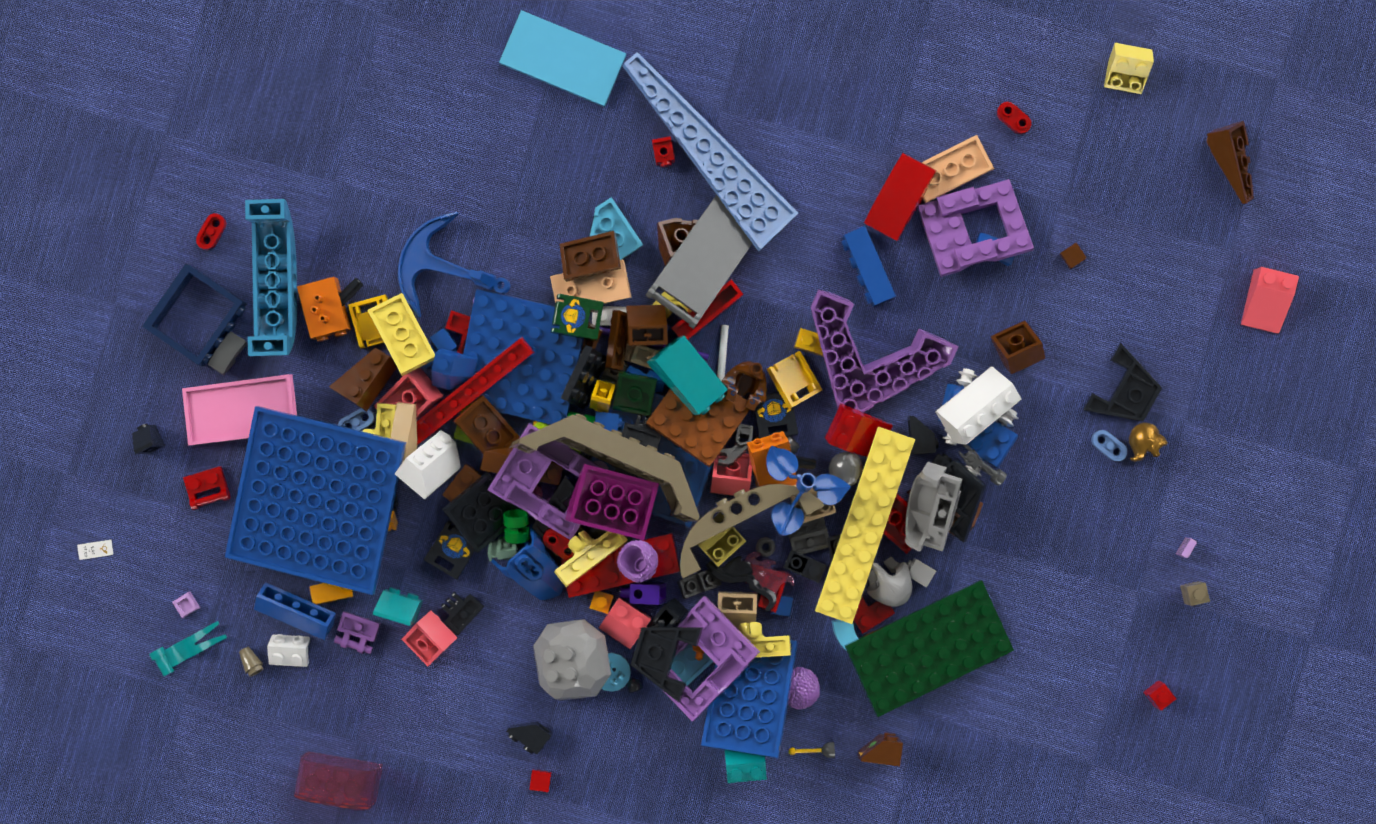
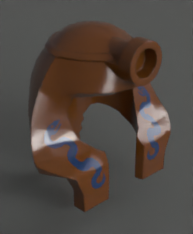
M751 361L741 362L733 367L722 379V383L728 389L725 399L734 402L737 394L744 397L745 394L750 392L752 394H750L745 407L753 411L760 402H766V377L760 363Z

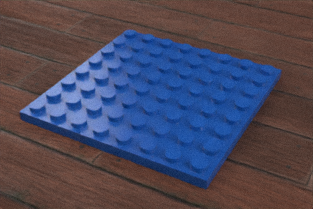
M255 406L225 558L370 595L375 594L399 480L395 472L402 464L406 442Z

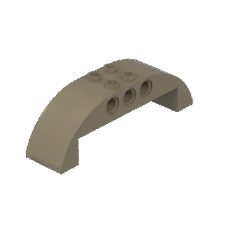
M767 484L746 492L742 489L734 493L735 498L729 501L727 498L716 503L717 507L704 514L690 529L685 539L680 562L682 578L701 570L691 547L793 495L796 497L799 493L797 487L785 484ZM809 492L803 493L798 500L805 515L824 507L823 502ZM751 494H757L759 497V501L755 505H751L748 501ZM734 503H739L742 507L741 511L737 514L731 512V506ZM716 512L724 514L722 522L718 523L713 520V515Z

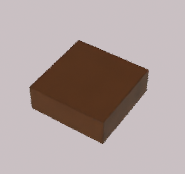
M1077 242L1059 253L1069 269L1087 258Z

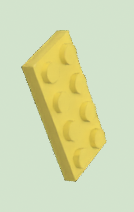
M402 293L368 309L402 376L434 360L435 353Z

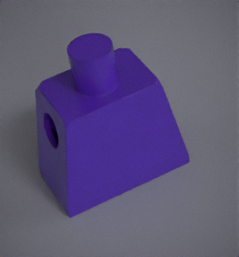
M631 583L630 587L620 588V598H630L631 604L660 605L666 602V583Z

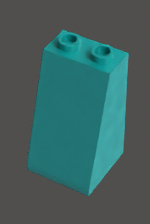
M685 336L674 338L646 362L694 415L706 414L711 409L710 405L713 402L718 403L725 397L724 393L728 390Z

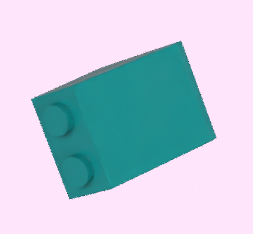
M724 750L728 783L767 780L765 756Z

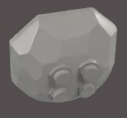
M585 619L547 624L533 645L539 685L556 700L597 696L611 675L605 635Z

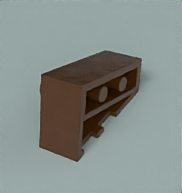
M374 348L331 384L329 388L367 412L397 366L389 355Z

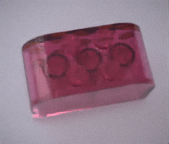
M307 751L300 758L294 797L307 802L347 809H370L377 801L383 764Z

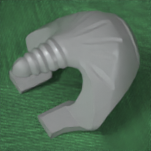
M892 556L885 560L884 563L890 572L896 573L893 576L889 575L879 564L873 563V570L870 571L868 576L870 585L866 589L867 593L878 602L891 607L905 604L912 593V581L907 563H898Z

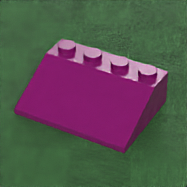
M584 464L570 499L565 520L644 540L659 483Z

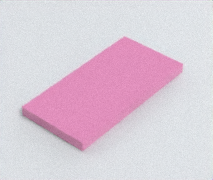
M292 374L182 388L188 446L249 438L255 406L297 415Z

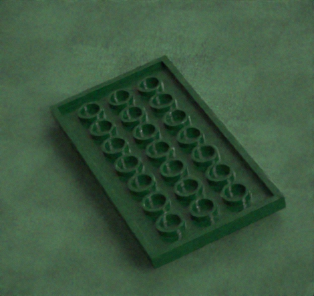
M982 580L972 583L844 645L877 717L1014 651Z

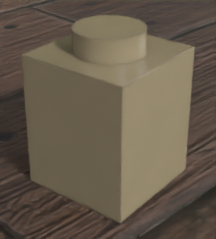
M1197 581L1180 585L1184 604L1194 606L1210 602L1205 582Z

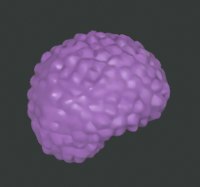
M642 540L630 541L619 552L617 566L619 571L633 582H644L655 574L658 566V555L648 542Z
M796 667L793 670L788 706L796 709H806L812 706L819 698L820 685L818 678L810 669Z

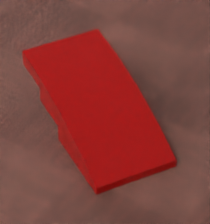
M902 153L878 194L864 223L898 241L917 206L920 205L937 170Z

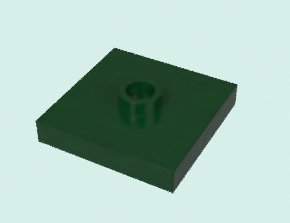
M619 371L613 410L650 417L657 378Z

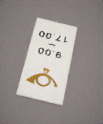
M111 540L77 545L79 560L113 555Z

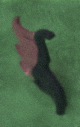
M759 552L750 553L744 561L741 560V556L732 558L723 567H717L712 561L706 564V567L712 572L711 575L725 583L746 582L749 584V589L766 597L769 601L765 608L766 612H769L775 606L776 593L783 583L789 582L794 586V579L790 573L771 569V565L776 564L775 561L756 560V557L762 554Z

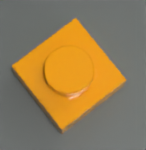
M603 591L594 592L590 609L608 614L614 595Z

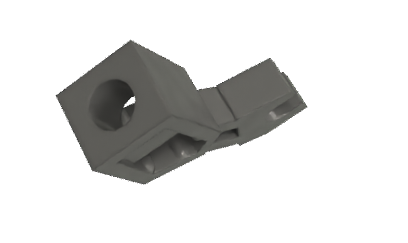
M744 424L738 426L735 446L721 450L720 455L725 456L726 459H719L718 466L729 467L734 465V462L748 450L747 442L752 441L753 426ZM740 438L748 439L746 442H739Z

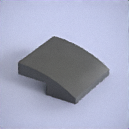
M824 517L803 523L796 532L788 535L792 550L801 554L828 548L827 538L829 535Z

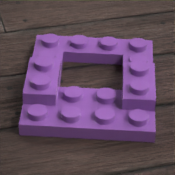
M1010 179L977 189L971 187L937 197L935 201L921 204L917 207L940 277L960 272L973 264L984 261H999L1033 251L1034 249ZM997 205L1007 237L993 241L988 239L971 244L961 214Z
M529 423L520 438L540 429ZM556 440L539 446L537 451L530 454L513 448L490 484L488 491L518 506L536 520L571 540L581 524L565 520L567 510L565 513L549 504L545 499L533 493V490L552 461L578 477L584 464L602 467L582 456L571 447Z
M706 596L690 610L687 617L678 627H703L698 646L718 667L694 692L686 685L681 702L678 703L666 693L692 722L730 686L760 653ZM679 641L675 656L680 651H683L688 643ZM671 669L669 677L682 681Z

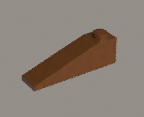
M1244 121L1214 129L1207 133V145L1210 147L1211 153L1242 204L1248 203L1254 199L1252 176L1247 171L1250 157L1246 156L1245 146H1248L1249 143Z
M673 218L657 223L658 245L665 266L698 220L687 221L682 220V218Z
M514 447L484 451L480 470L498 473ZM552 461L539 482L559 485L563 467Z

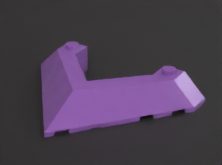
M818 289L810 308L837 408H839L840 404H844L858 411L865 412L874 407L875 404L887 400L907 389L911 384L921 381L940 368H945L951 364L958 346L919 328L911 346L863 366L846 323L854 304L846 298Z

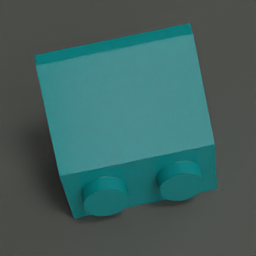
M389 587V590H383L372 615L411 626L417 622L423 600L418 599L419 596L416 594L408 593L404 595L400 593L401 590Z

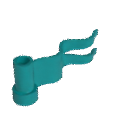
M216 621L167 649H164L162 646L151 652L149 656L152 661L155 660L162 675L166 676L174 671L172 667L224 640L227 636L225 634L200 644H195L219 625V622Z

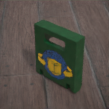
M557 294V299L564 300V302L556 301L552 325L560 327L559 329L551 328V333L597 341L604 302ZM590 312L597 313L595 329L587 328Z

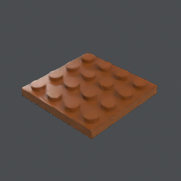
M670 389L646 424L710 467L750 409L745 407L747 400L737 394L734 402L724 397L718 403L713 402L710 405L711 409L706 414L694 415Z

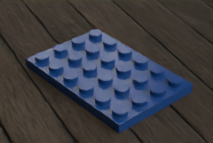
M790 640L791 655L754 658L730 686L708 706L701 746L779 759L798 645L797 641Z

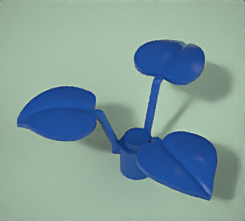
M771 446L768 450L766 466L772 478L777 481H784L787 477L798 479L796 486L799 493L790 505L786 502L778 503L771 513L772 522L777 532L782 536L793 534L803 524L804 512L799 508H795L803 493L813 488V491H817V498L824 505L832 506L841 501L851 488L844 480L831 474H822L817 478L811 473H804L802 476L800 474L792 475L798 469V459L788 450Z

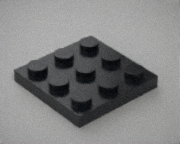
M585 345L561 399L582 409L588 406L596 381L600 380L599 376L606 368V356L594 348Z
M488 472L483 474L442 508L476 553L480 552L504 531L506 527L504 526L503 514L509 510L516 509L512 503L488 491L490 484L494 480Z

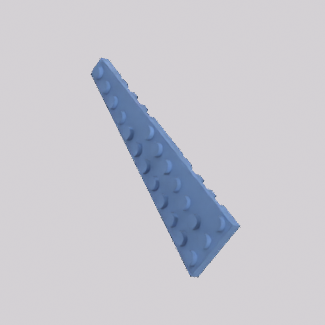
M636 52L624 63L623 68L759 252L798 215V212Z

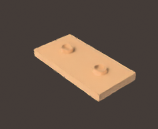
M977 135L922 162L937 170L923 197V201L928 203L994 169Z
M620 260L621 269L568 282L564 280L563 273L550 276L555 303L556 301L564 302V300L557 299V294L602 301L604 304L632 298L624 260Z

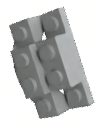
M927 462L923 470L915 478L907 505L905 543L917 551H921L923 546L939 551L944 550L961 493L962 479L945 474L947 467Z

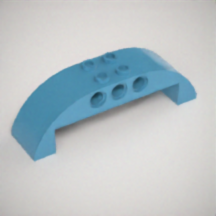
M285 199L245 200V219L252 223L254 336L248 337V356L289 355L295 340L297 325L296 245L290 211Z

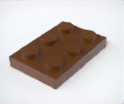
M614 231L559 244L563 275L566 282L621 269L617 237Z
M484 395L478 397L454 420V423L482 454L487 450L509 448L514 441L520 438Z

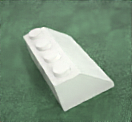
M990 367L935 412L952 441L966 445L1018 403L1021 397L1012 382L994 367Z
M442 430L406 457L395 472V475L423 499H426L461 468L456 442L449 434Z

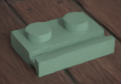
M505 536L498 537V540H493L489 543V561L496 557L498 560H510L517 554L518 544L507 543Z

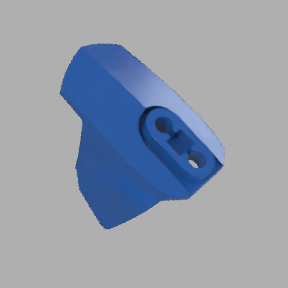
M530 524L531 543L524 542L526 547H523L508 560L506 567L500 566L494 559L491 562L507 578L513 579L539 600L551 599L559 596L565 585L554 573L559 566L550 550L544 545L542 538L533 529V524Z

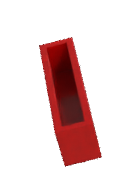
M731 279L721 288L694 329L682 319L671 328L677 337L685 336L689 341L743 297V293ZM692 311L689 313V315L695 317L696 313Z

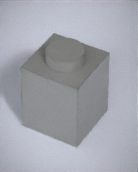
M915 558L907 562L911 579L927 588L936 570Z

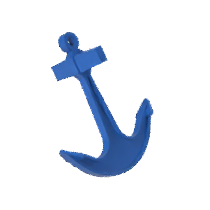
M458 212L441 215L422 224L412 233L401 252L398 264L399 286L407 303L418 318L421 317L414 283L416 277L425 270L473 280L475 285L488 290L494 289L500 294H506L510 290V282L505 278L497 279L495 275L481 270H467L431 253L429 249L430 238L434 233L447 226L459 215Z

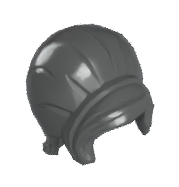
M841 452L831 459L829 474L839 477L850 486L856 484L857 480L861 478L863 464L858 455L852 452Z

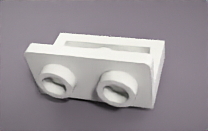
M282 634L272 635L267 646L269 665L307 667L309 664L308 645L310 637Z

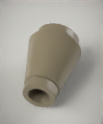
M245 647L239 651L245 673H248L249 677L263 670V663L250 647Z

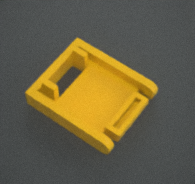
M387 295L348 304L360 349L365 348V340L367 347L384 343L369 312L362 313L360 306L375 302L379 305L388 300Z
M800 351L796 352L795 356L792 354L774 364L773 367L767 368L768 374L788 409L822 391L821 386ZM807 387L809 394L799 399L796 392Z

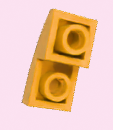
M320 583L309 587L312 603L316 605L353 597L351 589L327 583Z

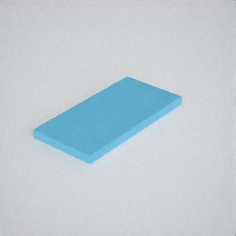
M521 10L499 63L605 107L627 55L617 49Z

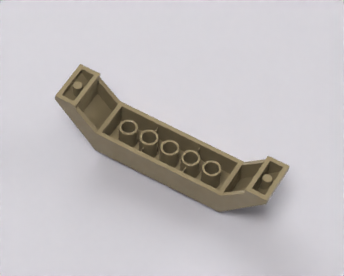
M571 415L514 441L511 447L530 454L537 451L539 446L556 440L645 480L659 483L671 509L670 516L684 522L698 521L700 517L679 461L674 460L675 456L668 453L663 455L657 452V448L650 445L645 447L639 444L640 441L635 438L629 437L627 439L622 437V433L619 431L604 429L605 426L601 423L586 421L587 418L583 415Z

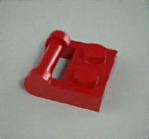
M222 466L183 477L192 510L199 509L200 506L222 499L226 501L231 498ZM217 487L221 489L219 493L197 499L196 494Z

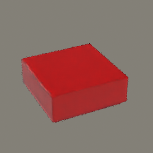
M532 769L529 790L549 792L552 772Z

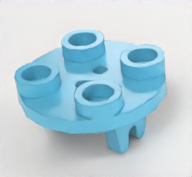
M611 652L608 653L611 675L602 689L613 692L620 690L627 684L631 669L624 657Z

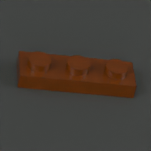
M613 310L605 367L616 371H623L627 344V319L625 312Z

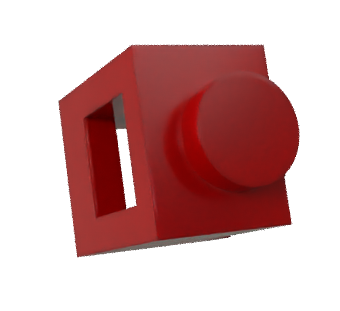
M671 136L653 139L652 145L656 166H671L675 162ZM661 149H666L667 154L662 155L660 153Z

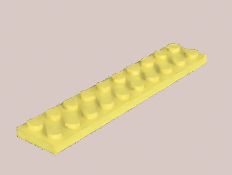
M881 427L877 428L815 609L816 612L850 624L853 623L915 439Z

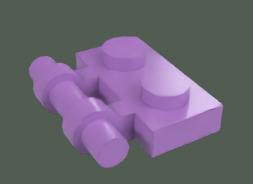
M344 611L337 631L344 632L343 637L336 635L334 643L340 644V647L355 649L358 653L363 654L365 652L371 654L373 647L366 645L367 640L375 642L381 623ZM353 635L361 638L360 642L350 640V636Z

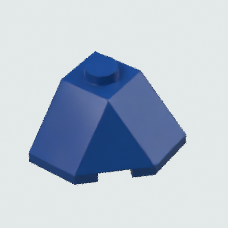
M442 348L435 353L432 367V386L452 390L474 376L478 358Z

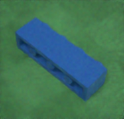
M863 226L843 235L841 244L844 251H848L850 254L849 262L852 269L856 268L858 272L856 278L859 285L865 288L866 293L864 296L867 303H871L872 307L894 298L896 295L866 227Z
M266 582L256 596L254 607L256 611L323 640L326 639L332 629L336 615L333 611Z

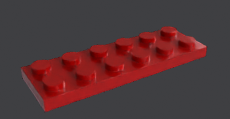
M672 533L642 540L648 542L658 555V566L655 574L650 579L681 572ZM624 545L567 587L568 597L572 598L635 583L625 577L617 566L618 555ZM561 560V564L563 565L568 560Z

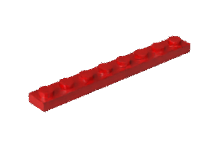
M523 337L518 339L417 421V445L532 355L534 351Z

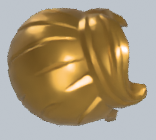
M1140 423L1132 429L1129 435V444L1135 456L1130 459L1134 462L1141 461L1148 451L1154 457L1160 456L1159 449L1166 446L1168 442L1164 436L1159 434L1154 424Z

